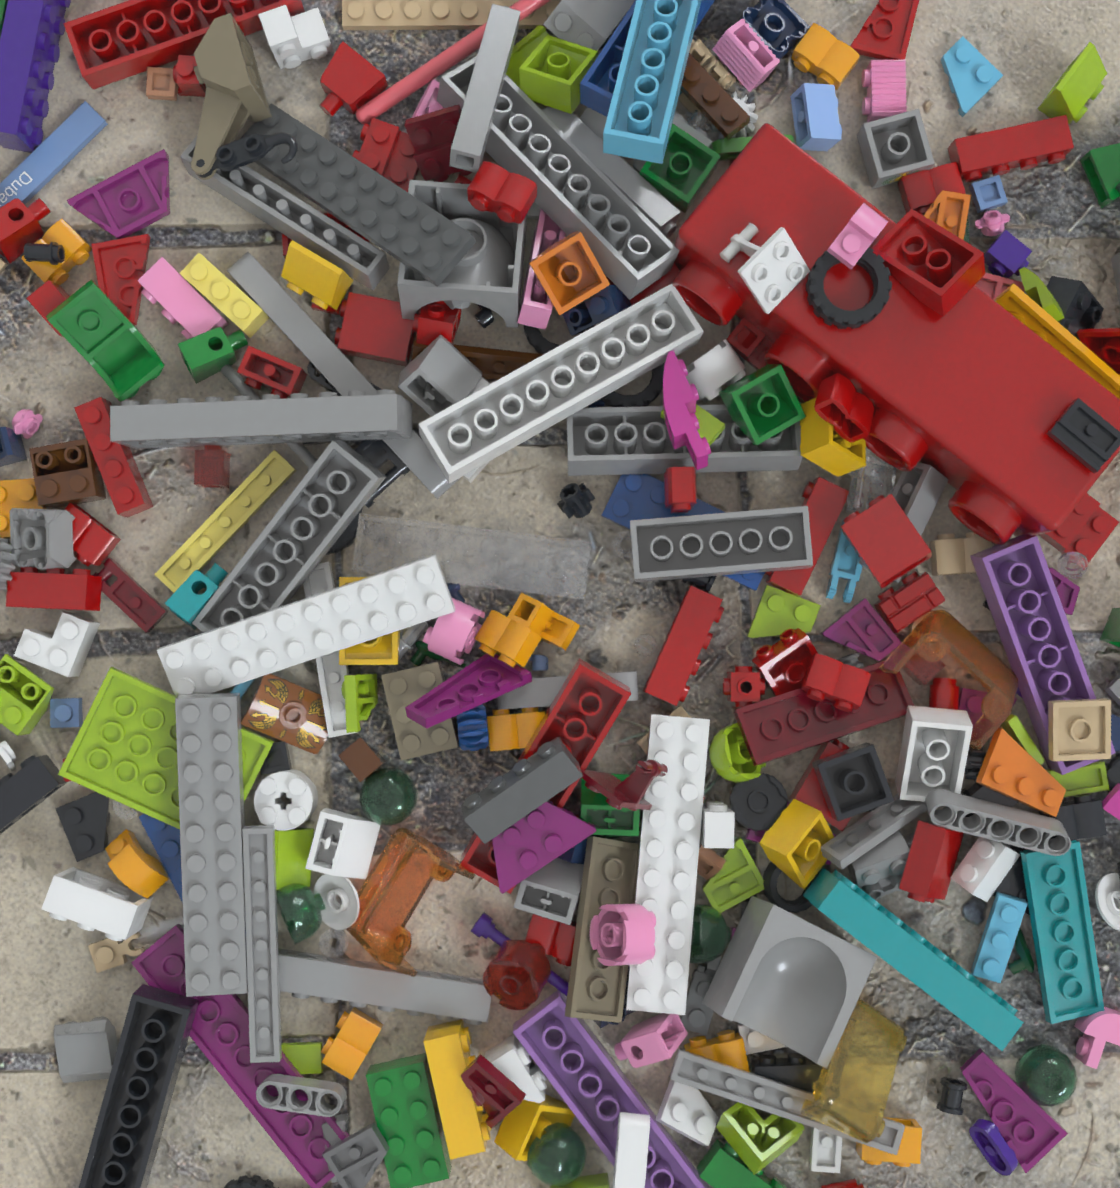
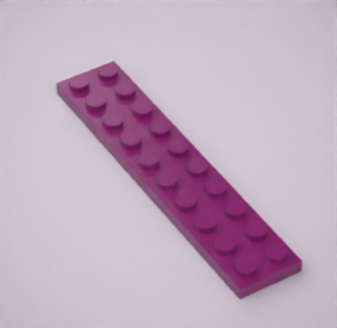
M177 924L131 963L149 986L186 996L184 929L180 924ZM236 994L190 997L199 1000L189 1036L311 1188H321L335 1176L332 1170L329 1172L328 1164L322 1156L325 1151V1144L327 1148L331 1147L330 1143L323 1136V1123L327 1122L341 1140L350 1135L346 1130L343 1132L336 1124L337 1119L335 1116L323 1117L262 1107L256 1099V1091L267 1076L283 1074L302 1077V1075L283 1052L280 1062L250 1063L248 1008ZM266 1086L270 1096H279L278 1089L275 1086ZM295 1090V1095L299 1100H308V1095L304 1090Z

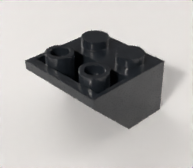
M1051 276L1046 287L1058 302L1065 317L1058 322L1079 340L1078 330L1094 329L1101 320L1104 308L1082 281Z

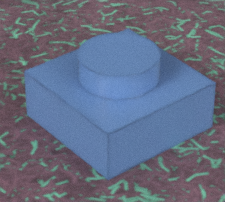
M999 175L974 182L969 186L977 213L1003 206L1008 202Z
M82 698L50 699V728L82 726Z

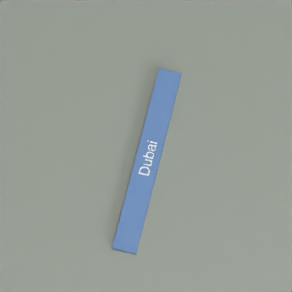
M86 101L82 103L0 183V208L15 198L20 199L25 205L108 123Z

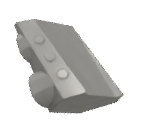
M12 508L10 510L11 545L13 546L11 554H15L16 557L11 561V564L18 567L33 566L37 569L69 568L77 559L73 556L72 521L75 517L67 510Z
M101 1016L95 1017L89 1022L77 1023L72 1021L54 1026L59 1074L63 1083L109 1079L118 1043L115 1027L108 1018Z

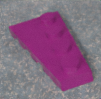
M485 654L405 707L406 716L425 728L432 727L532 682L531 672L516 664L514 668L508 666L498 659L500 656L497 654L494 657Z
M981 1048L960 1067L962 1074L993 1123L998 1127L1008 1146L1015 1152L1016 1158L1025 1173L1032 1169L1068 1134L1049 1113Z

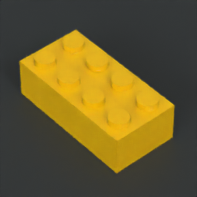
M462 1019L429 1026L423 1042L450 1160L485 1152L487 1140L491 1139L490 1131L492 1130L486 1123L488 1114L483 1113V1105H476L471 1091L466 1087L461 1078L464 1069L476 1059L475 1055L470 1056L472 1037L469 1026L464 1027Z

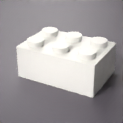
M908 705L895 779L900 800L925 802L928 793L936 789L961 794L973 728L967 711Z
M72 867L54 875L42 910L50 912L49 916L61 921L69 919L77 922V926L87 931H94L96 929L104 932L105 937L108 939L122 941V939L126 940L142 929L153 896L147 899L124 885Z

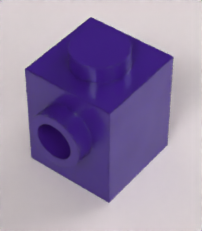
M1005 230L984 253V262L989 266L988 269L993 275L1009 278L1013 274L1019 276V269L1028 266L1029 262L1026 258L1032 251Z

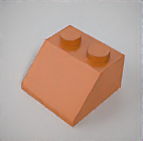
M574 231L551 245L529 262L559 316L610 285L583 234L579 231Z

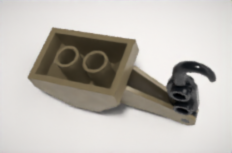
M231 13L215 18L194 52L197 66L194 67V72L200 84L205 83L206 93L191 168L202 180L212 178L217 169L231 171L258 161L271 149L280 144H287L289 146V153L281 159L283 164L290 162L298 151V144L295 138L284 132L272 135L252 134L234 141L247 119L259 122L272 116L251 44Z

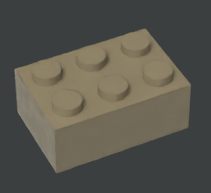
M441 662L381 675L401 761L459 747L454 717L432 727L425 728L406 716L405 707L445 681Z

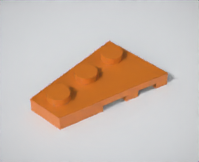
M996 728L976 782L1044 814L1056 817L1066 789L1003 728Z

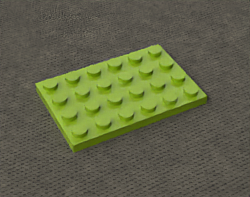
M110 667L58 775L180 830L175 699L177 697L119 669ZM241 726L245 802L274 741Z

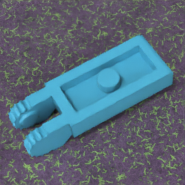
M841 527L829 575L831 577L827 586L826 598L833 599L837 591L838 580L843 578L848 580L843 593V602L851 603L856 582H859L863 566L859 564L860 557L843 534Z

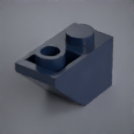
M614 284L607 286L563 313V317L571 336L591 329L632 306L627 296Z

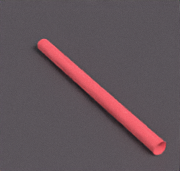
M519 0L511 5L510 8L521 11L520 22L551 0ZM487 22L358 108L355 112L357 120L363 125L370 123L372 117L376 119L480 48Z

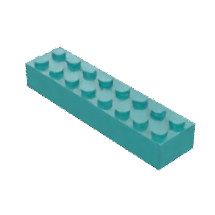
M823 868L803 894L819 911L1001 1051L1004 1050L1024 1023L1015 1016L1018 1011L836 869L831 874Z

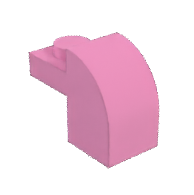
M863 203L828 248L827 252L852 269L888 221Z
M1104 1007V1011L1079 1017L1074 1027L1084 1033L1083 1037H1080L1076 1044V1058L1086 1066L1095 1069L1098 1067L1106 1041L1120 1046V1012Z

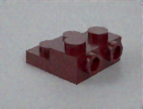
M459 104L406 119L404 126L415 149L414 158L424 181L443 182L448 179L450 174L459 172L460 176H466L473 173L449 166L451 146L462 111Z

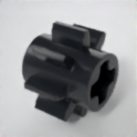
M571 483L561 490L560 498L562 500L557 505L569 519L573 516L575 518H583L592 510L590 501H593L595 497L589 488H586L584 483L579 486L576 483Z
M970 743L965 766V779H977L987 753L983 751V744Z

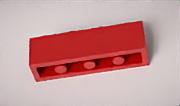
M1067 115L957 138L954 139L947 149L950 162H957L961 179H965V182H973L981 179L982 175L992 173L993 176H1000L1010 172V169L1020 167V170H1028L1036 167L1040 162L1048 161V164L1059 163L1066 159L1065 156L1074 148Z
M99 397L74 407L117 515L128 518L154 506L130 447L110 441V406H112V403L103 397Z
M821 477L816 478L813 482L808 481L801 496L805 498L802 506H808L813 566L808 569L765 572L764 574L768 575L766 583L792 595H802L850 491Z
M688 587L643 692L677 706L679 701L684 702L690 689L686 685L690 674L696 675L701 664V660L697 659L702 648L707 649L713 634L709 632L712 623H718L724 611V607L720 606L723 599L696 587Z

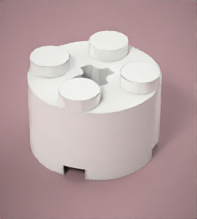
M726 339L686 367L688 376H686L689 384L693 383L699 395L698 401L702 400L704 403L718 396L719 392L722 391L720 386L724 383L728 387L746 375L743 370L745 368L744 364Z
M294 769L279 771L267 776L260 782L254 796V807L260 822L267 826L274 825L275 830L281 831L294 829L307 821L315 811L318 803V792L314 783L304 773ZM285 793L287 798H292V802L287 804V806H285V802L281 801V796L285 795Z

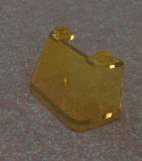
M859 997L828 1068L822 1067L819 1080L813 1083L812 1089L815 1091L812 1101L809 1099L804 1100L801 1114L865 1143L874 1140L875 1137L879 1138L885 1127L883 1115L899 1053L903 1051L907 1042L904 1029Z

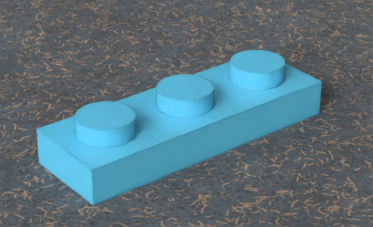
M1000 892L996 893L970 970L973 976L1001 983L1028 904L1025 899Z

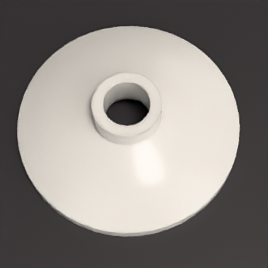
M1110 873L1098 881L1095 899L1097 908L1105 922L1113 929L1120 931L1119 874Z
M322 875L317 880L313 891L314 905L319 917L326 925L336 930H344L351 927L356 922L360 910L359 897L355 887L347 877Z

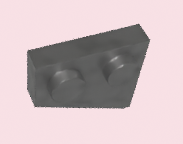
M373 1122L325 1149L322 1156L342 1188H364L390 1147Z

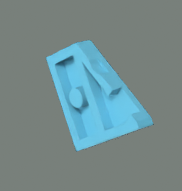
M963 36L940 60L944 72L949 77L951 92L956 95L959 104L958 112L962 117L1003 76Z

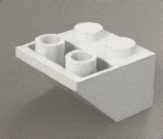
M329 808L323 809L319 815L305 869L338 877L366 879L381 822Z
M514 1034L485 1052V1058L526 1094L523 1100L541 1103L545 1100V1089L547 1088L545 1080H547V1077L538 1065L534 1066L529 1057L530 1055Z

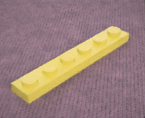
M273 450L154 575L175 593L195 570L201 571L297 470L276 450Z

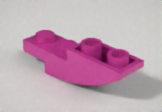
M673 350L668 352L664 366L663 408L665 422L674 450L686 446L696 470L708 466V455L711 454V449L705 437L701 438L697 431L700 429L695 415L696 401L699 400L698 391L693 383H688L686 365L682 359H677Z

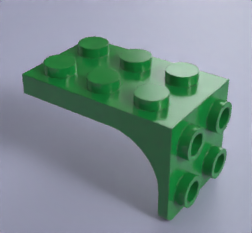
M92 279L46 316L53 327L98 372L119 402L134 397L142 385L148 380L151 381L157 378L164 368L165 364L153 345Z

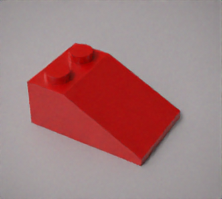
M912 208L872 248L874 250L872 253L876 256L880 255L884 259L883 264L885 268L888 267L890 273L921 303L943 317L985 275L984 252Z

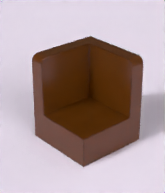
M358 738L338 755L360 782L386 762L379 753L375 754L363 738Z

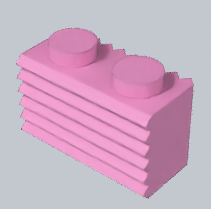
M745 19L739 20L727 29L712 48L719 57L720 62L731 70L737 77L738 82L749 92L764 82L780 62L776 58V54H772V50H769L768 46L764 45V41H761V38L757 36V33L753 32V28H749V24L745 23Z
M871 60L867 68L863 69L861 83L862 87H867V97H864L862 101V114L867 115V122L907 112L906 60Z

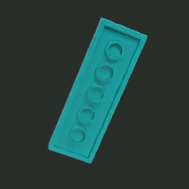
M1072 840L1068 852L1060 856H1052L1033 850L1020 851L1046 1021L1054 1024L1104 1011L1080 842Z

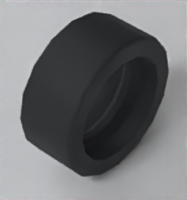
M770 862L763 874L764 894L770 903L794 913L811 907L813 904L803 894L818 876L819 872L808 884L801 896L795 900H785L777 891V880L782 871Z

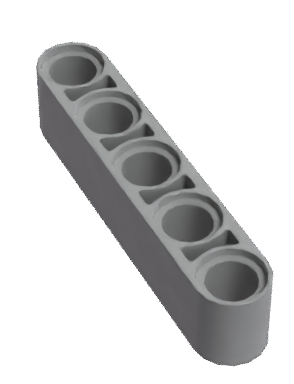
M637 671L606 673L630 688L631 695L627 701L639 700ZM568 676L532 678V682L497 697L498 709L551 706Z
M942 789L931 791L925 798V804L931 821L939 827L1052 856L1064 855L1071 847L1070 837L1063 824L1055 818ZM940 806H946L941 810H936ZM969 813H974L970 817H965ZM999 820L1002 821V822H1000L999 824H993V823H995L996 821H999ZM1025 828H1030L1027 831L1021 832Z

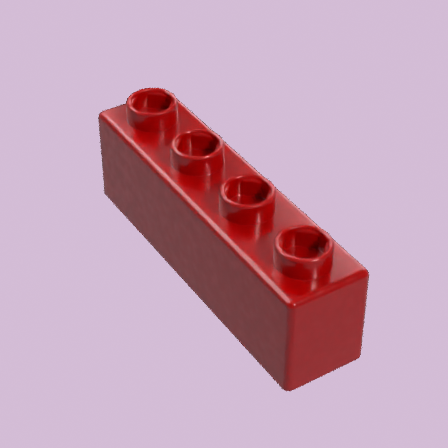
M764 123L678 230L674 246L679 250L675 264L680 272L672 281V285L676 287L685 303L707 321L718 326H724L736 315L741 320L745 318L766 334L765 338L772 345L764 354V361L766 364H781L792 388L798 393L814 399L817 397L822 380L836 373L848 378L855 386L856 392L865 395L875 407L869 436L863 438L866 442V447L880 459L902 471H912L919 461L935 468L948 479L947 483L957 490L948 501L951 513L975 534L994 544L1004 545L1012 535L1015 537L1022 534L1039 535L1057 530L1119 453L1120 446L1100 467L1101 469L1093 473L1046 433L1052 429L1056 421L1077 398L1081 399L1120 432V399L975 285L943 317L921 303L891 274L889 281H892V289L889 292L890 297L883 310L872 321L858 328L852 329V327H847L846 329H839L834 324L830 326L824 323V319L821 316L818 318L813 312V306L809 305L807 300L808 291H806L808 273L769 314L764 313L737 272L751 257L739 251L728 263L720 256V252L731 243L730 238L734 234L739 235L749 223L754 224L759 230L749 242L759 247L780 227L785 228L810 270L817 259L828 250L863 203L888 221L869 246L871 249L896 225L893 220L775 127ZM841 262L827 271L824 278V291L834 306L843 310L855 311L869 303L873 295V282L863 267L855 264L850 269Z

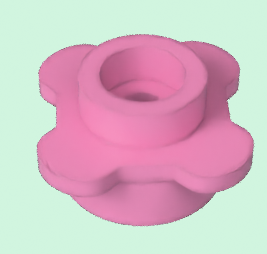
M989 210L984 212L981 219L975 221V227L981 228V232L985 236H997L1004 231V223L1010 221V216L1008 214H1001L997 210Z
M31 409L20 410L12 420L13 432L17 435L22 434L25 439L31 438L39 429L43 419L42 415L33 414Z

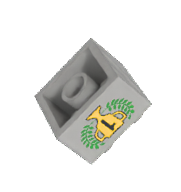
M919 109L863 123L857 134L872 189L897 183L901 177L929 170L935 164Z

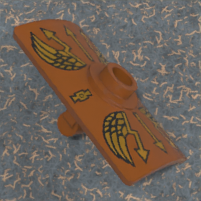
M273 674L262 676L255 696L241 719V724L310 753L318 754L328 737L322 695Z

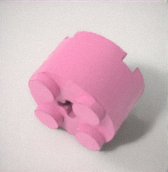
M452 598L456 609L455 612L438 617L434 627L430 626L426 631L423 642L428 644L429 651L462 665L465 660L460 657L463 653L470 654L476 642L474 638L482 626L478 623L479 616L485 618V612Z
M606 904L599 908L602 910L598 915H594L591 920L590 943L593 950L597 949L600 955L597 959L605 966L638 965L654 958V927L656 925V917L652 911H647L640 904Z

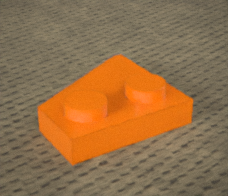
M942 190L923 216L964 240L971 195Z

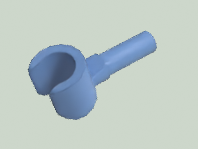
M531 655L528 661H532V670H548V658L545 655Z

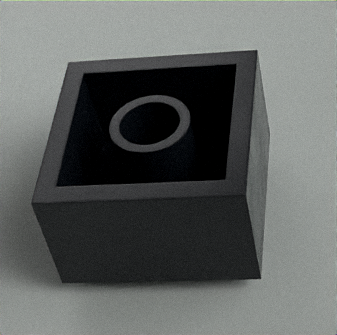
M866 742L811 762L831 817L837 821L894 801L874 744Z

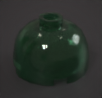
M386 767L374 771L365 779L360 789L359 801L362 811L369 820L379 825L392 826L402 823L412 814L417 804L418 792L414 781L406 773L398 768Z
M292 883L277 890V904H280L281 915L294 944L296 945L312 937L321 926V911L326 909L320 893L314 894L308 886L302 883Z
M694 904L690 963H709L722 955L727 943L730 941L731 931L723 915L712 906Z
M1041 1044L1027 1049V1053L1024 1054L1022 1059L1019 1058L1016 1063V1083L1038 1105L1054 1107L1068 1101L1076 1090L1078 1080L1075 1066L1068 1056L1050 1045Z
M557 1122L544 1129L547 1133L541 1139L536 1136L528 1151L527 1165L532 1170V1174L546 1185L563 1187L573 1182L581 1174L586 1163L587 1151L584 1141L578 1133L566 1123Z

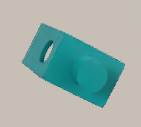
M216 563L205 575L199 570H195L164 604L172 613L195 630L197 627L192 622L218 590L219 584L228 573ZM206 588L203 594H198L199 590Z

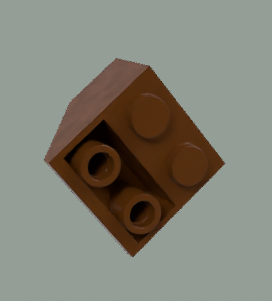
M87 439L29 448L38 506L53 509L65 507L70 502L82 504L106 499L103 478Z

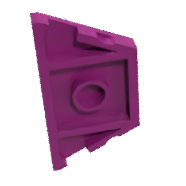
M165 149L75 195L68 199L67 202L72 208L115 238H126L170 214L169 156Z
M548 800L494 837L492 842L500 892L502 894L595 833L597 831L595 825L574 816L572 812L565 808H559L552 801Z

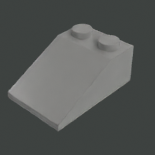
M561 0L543 25L560 39L598 51L635 0Z

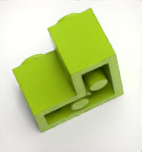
M739 1102L722 1113L716 1126L754 1175L796 1143L805 1129L801 1123L774 1114L763 1120L753 1107Z

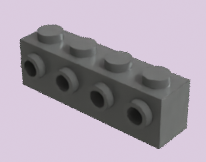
M559 737L552 742H546L531 757L518 761L508 773L495 777L485 789L468 796L461 805L463 819L482 842L486 844L580 779L583 774L579 763Z

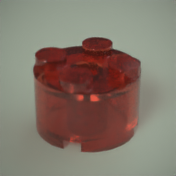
M523 940L504 941L483 974V984L487 993L490 996L494 994L500 1000L498 1004L507 1009L525 1010L538 999L550 978L551 967L545 955V949L538 943L531 944Z

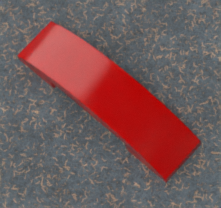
M743 318L726 340L756 370L767 365L764 361V354L772 343L765 338L766 334ZM794 390L799 402L805 403L812 399Z

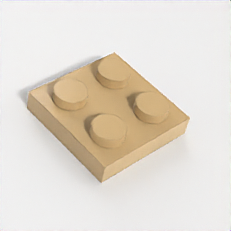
M1102 698L1048 701L1049 760L1111 759V700Z

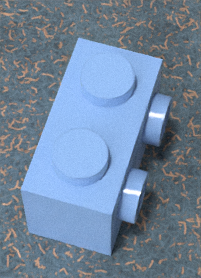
M803 83L790 96L797 146L802 150L828 151L842 139V127L839 123L838 99L835 94V86Z

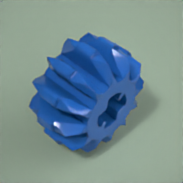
M481 704L457 715L459 747L463 751L485 749L488 746L485 706Z

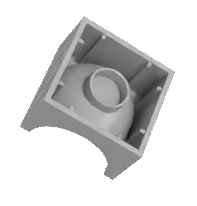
M410 180L409 194L472 234L477 242L438 287L400 262L397 286L402 318L414 320L415 313L421 307L433 302L454 300L471 302L487 307L504 319L506 327L518 328L517 320L520 310L527 215L521 224L507 223L502 221L495 212H482L471 205L467 195V188L470 184Z
M751 896L702 1003L721 1017L731 1022L736 1021L764 1034L827 1069L877 956L774 904Z

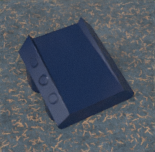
M759 0L754 7L745 9L739 20L745 19V23L749 24V28H753V32L757 33L761 41H764V45H767L768 49L772 50V54H776V58L779 60L804 37L810 28L784 0Z

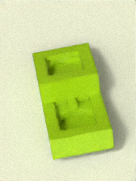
M1025 267L1019 269L1027 295L1038 305L1041 304L1042 308L1056 321L1064 319L1062 309L1043 281L1031 270Z

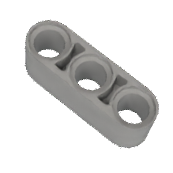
M271 1074L257 1088L256 1099L262 1107L332 1117L340 1111L345 1103L346 1091L341 1084L336 1082ZM266 1086H275L278 1089L279 1096H270ZM295 1090H304L308 1095V1100H299L295 1095ZM333 1094L337 1098L338 1104H328L324 1099V1095Z

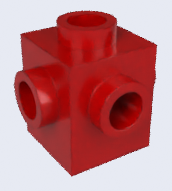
M735 666V672H727V678H723V695H727V701L735 702V707H744L753 704V702H760V695H765V679L760 678V672H752V666ZM745 681L750 683V690L746 693L742 692L740 688L741 684Z

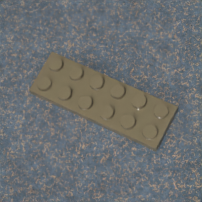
M595 836L587 837L565 1008L566 1017L622 1023L628 965L605 966L599 962L597 958L600 955L597 949H592L590 943V924L593 916L598 915L602 910L599 909L602 905L635 904L640 844Z

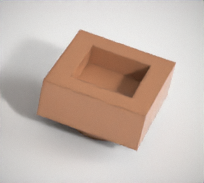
M148 67L146 96L148 99L177 101L178 85L173 80V68Z
M701 844L699 846L697 873L708 880L722 869L726 860L717 855L714 850L704 848Z

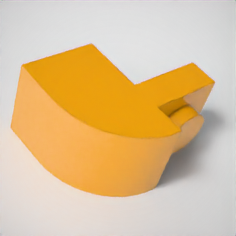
M524 593L520 594L507 616L536 632L542 637L541 640L551 643L565 651L580 627L575 621L554 612L544 603Z
M125 829L105 848L111 859L107 864L112 872L129 889L147 899L169 879L159 860L145 853L134 833L128 829Z

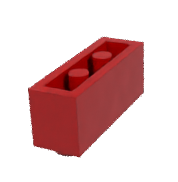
M20 567V572H10L12 581L7 580L6 607L100 611L102 576L91 575V570L73 569L72 574H64L65 569L51 568L46 569V573H38L39 569L36 567Z

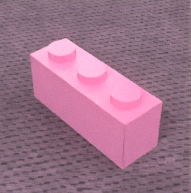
M163 257L138 280L144 287L141 293L153 305L158 301L164 307L161 313L173 325L178 321L185 328L181 333L187 339L217 327L224 329L229 324Z

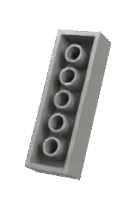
M808 506L630 521L635 582L808 569L813 566Z

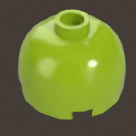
M738 723L724 727L711 741L709 757L713 768L722 778L738 783L757 778L762 774L760 773L761 768L765 767L766 763L754 767Z

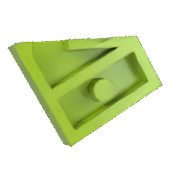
M765 585L746 637L777 636L788 629L796 630L797 628L801 629L804 633L811 632L821 605Z

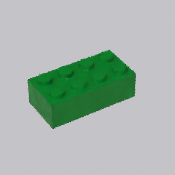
M426 1053L370 1065L366 1073V1079L375 1120L379 1131L390 1147L384 1157L390 1188H411L449 1179L452 1166Z

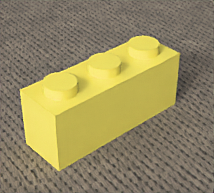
M198 253L179 273L249 338L269 319L268 315L202 254Z

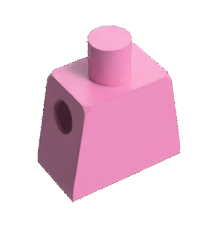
M661 1013L634 1025L621 1042L615 1044L614 1051L620 1061L628 1059L632 1067L639 1068L671 1058L688 1033L679 1015Z

